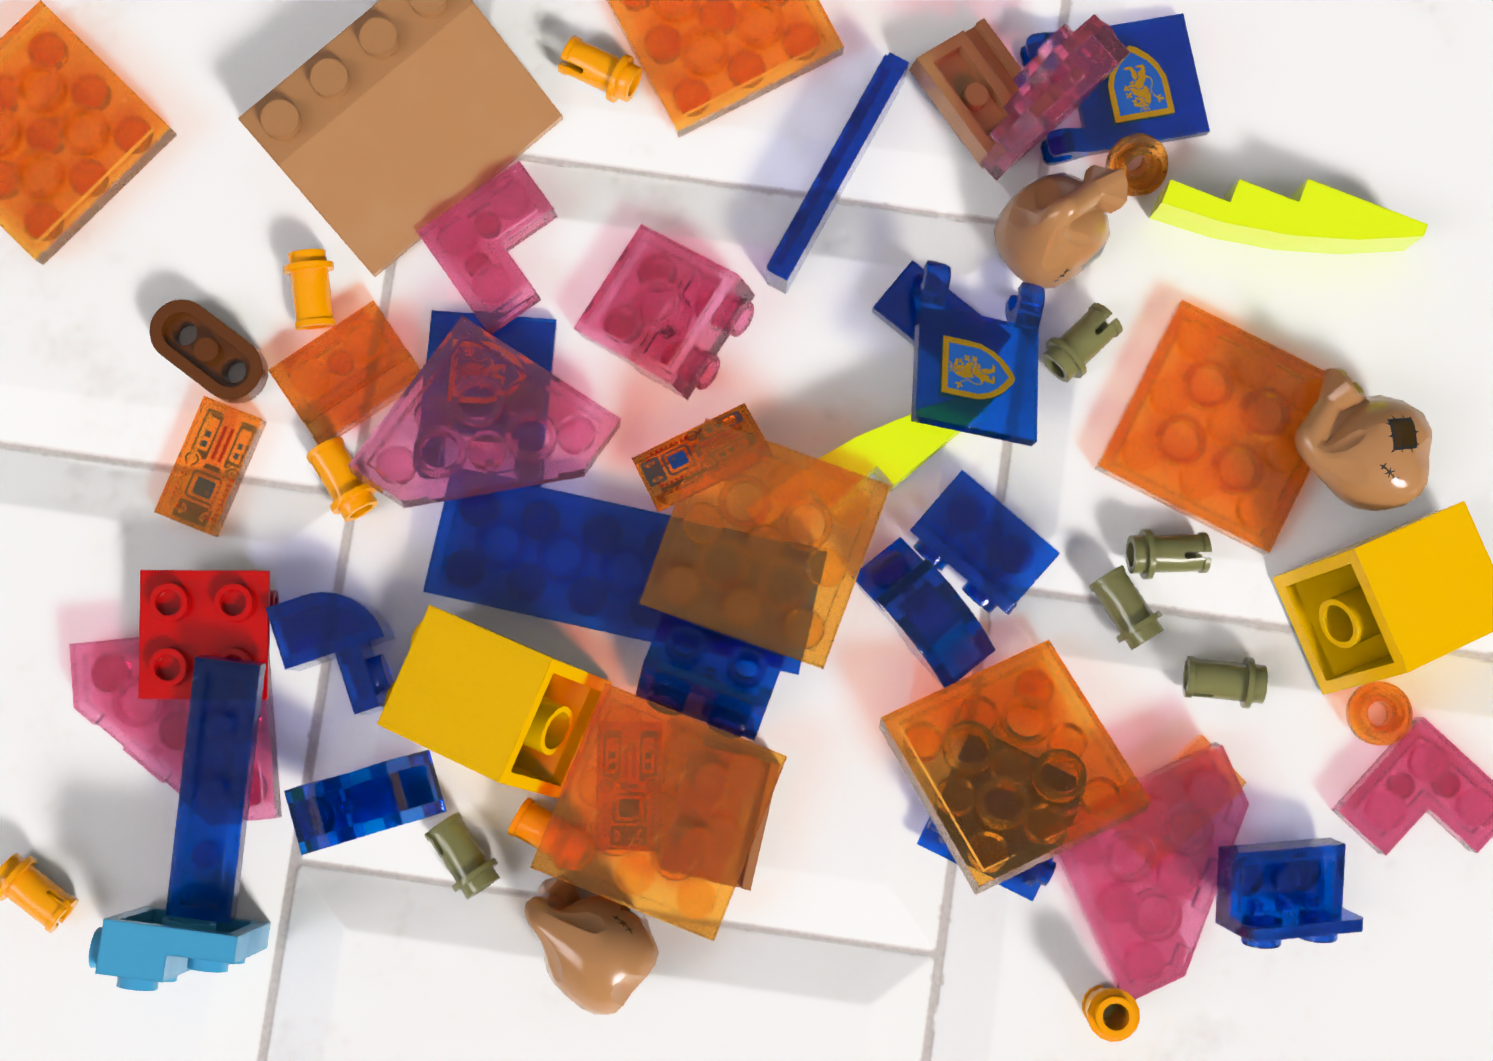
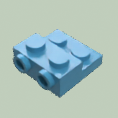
M143 906L103 919L102 927L96 929L91 940L88 957L89 966L96 968L95 974L117 977L116 986L118 988L134 991L158 990L159 982H175L178 975L189 970L224 973L228 972L229 964H244L246 958L267 949L271 923Z

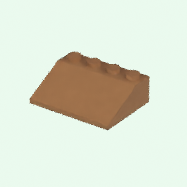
M380 0L237 119L369 272L376 277L561 122L563 116L472 0Z

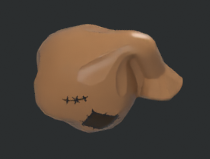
M1093 165L1086 170L1083 180L1062 172L1042 176L1023 187L1000 212L994 228L995 245L1000 257L1015 276L1035 289L1055 288L1079 274L1100 257L1110 236L1107 213L1111 214L1120 209L1127 201L1128 182L1126 175L1121 169L1113 170Z
M1341 368L1326 369L1318 400L1295 434V445L1299 456L1336 497L1356 509L1369 511L1388 510L1404 506L1420 496L1428 483L1429 454L1432 442V429L1424 413L1403 400L1382 395L1366 397L1363 389L1358 383L1352 382L1346 371Z
M562 873L545 880L539 886V894L532 897L525 904L524 913L526 920L541 941L544 950L545 967L552 982L566 997L587 1012L594 1015L616 1013L623 1007L631 993L649 975L656 964L659 951L651 933L648 920L637 908L624 900L609 895H594L580 899L578 890L572 880Z

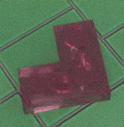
M518 161L422 227L417 233L489 335H492L541 301L538 293L508 251L558 216L553 206L521 162Z
M1415 717L1337 802L1331 811L1373 850L1381 855L1387 856L1425 813L1429 814L1467 851L1478 853L1493 837V780L1426 718Z

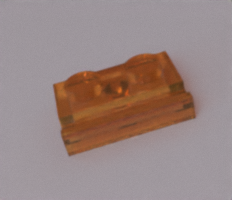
M374 300L268 370L318 445L328 439L341 437L427 380V377Z

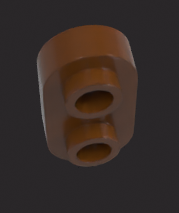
M174 300L163 305L154 314L150 323L149 334L155 350L208 392L225 402L238 404L252 400L263 390L268 379V365L263 354L202 306L190 300ZM187 326H195L197 337L194 342L189 345H181L179 341L181 331ZM236 363H244L246 366L245 377L237 383H230L228 379L230 367Z

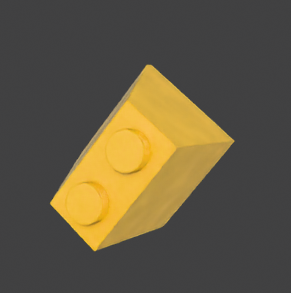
M1465 501L1418 517L1272 578L1323 695L1409 673L1493 632V564Z
M429 605L423 620L417 625L412 634L411 647L398 677L386 693L385 706L377 725L498 783L562 800L612 682L464 618Z

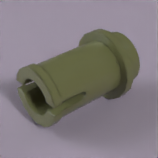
M1093 303L1088 308V311L1060 338L1051 337L1046 342L1047 350L1041 356L1043 363L1054 376L1063 382H1069L1073 377L1081 378L1087 372L1085 365L1114 337H1117L1123 331L1120 321L1115 318L1109 324L1104 322L1113 313L1104 305Z
M1142 529L1138 535H1130L1127 539L1126 563L1128 571L1131 574L1139 573L1142 579H1152L1155 573H1208L1212 558L1202 557V554L1185 553L1212 552L1209 535L1206 532L1153 535L1150 529Z
M1121 565L1088 587L1092 592L1094 591L1105 611L1121 633L1116 637L1117 641L1120 643L1125 640L1130 649L1133 650L1164 630L1158 621V618L1163 615L1159 610L1155 613L1152 612L1126 574V569Z
M1187 656L1183 670V696L1186 698L1202 697L1239 701L1242 708L1249 709L1252 703L1262 704L1265 700L1268 683L1266 665L1255 664L1254 658L1246 657L1243 663Z
M459 812L446 818L424 834L427 841L431 842L455 879L456 883L452 885L455 892L461 890L467 900L500 878L494 869L498 864L495 858L487 859L463 822Z

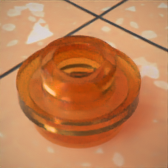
M1135 133L1122 138L1112 147L1107 156L1105 168L1121 169L1124 172L1128 182V196L1147 195L1158 189L1164 182L1168 171V155L1164 146L1155 137L1145 133ZM1142 154L1141 164L1136 169L1127 171L1129 163L1135 157Z
M1377 681L1361 685L1352 693L1347 702L1346 719L1349 728L1358 739L1371 745L1385 746L1399 741L1406 735L1412 723L1413 711L1409 698L1399 687L1388 682ZM1376 701L1380 702L1386 709V719L1378 726L1374 725L1368 717V709Z

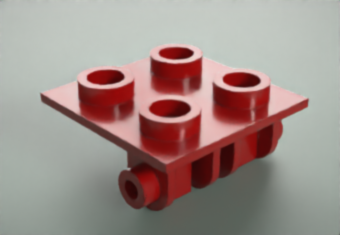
M140 570L138 699L269 700L270 615H277L279 610L278 591L270 590V571Z

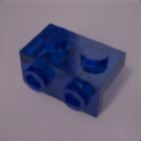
M964 469L960 471L910 529L919 538L913 545V548L940 571H943L948 564L968 580L962 587V590L989 613L998 606L1009 615L1017 606L1020 598L1060 554L1057 548Z
M667 611L662 615L644 659L635 697L646 700L651 708L660 713L672 716L684 714L705 722L711 730L722 736L730 738L743 736L755 740L784 662V655L781 652Z
M1329 837L1219 846L1215 923L1240 936L1241 942L1244 945L1259 949L1278 948L1282 945V940L1295 938L1314 943H1333L1338 940V934L1362 932L1364 918L1342 907L1346 844Z

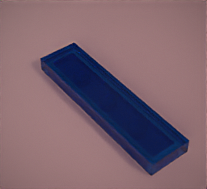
M891 52L888 55H884L766 266V280L769 286L787 294L902 88L909 62Z
M202 654L195 657L165 915L231 923L236 918L266 667L264 662Z

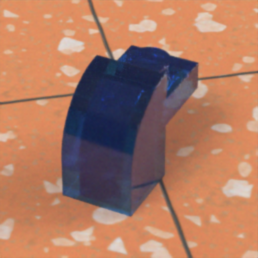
M901 537L851 576L862 593L895 627L910 652L945 690H948L996 650L975 615L951 584L927 558L923 560Z
M330 592L310 593L266 608L285 670L301 671L337 659L354 715H368L383 710L386 693L394 681L386 658L383 654L375 656L372 647L396 638L389 623L376 609L358 599Z
M430 750L390 759L350 773L311 782L284 791L301 855L447 812Z

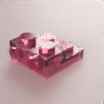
M1095 14L1075 31L1067 24L1060 27L1037 50L1039 55L1031 60L1012 80L1019 90L1003 107L1008 116L989 134L996 144L979 162L996 181L1070 116L1130 53L1118 40L1112 28L1101 21Z
M641 224L573 329L584 339L629 363L641 375L688 400L695 388L704 390L716 378L720 368V359L717 354L729 335L738 337L750 325L754 315V305L751 301L755 294L737 273Z

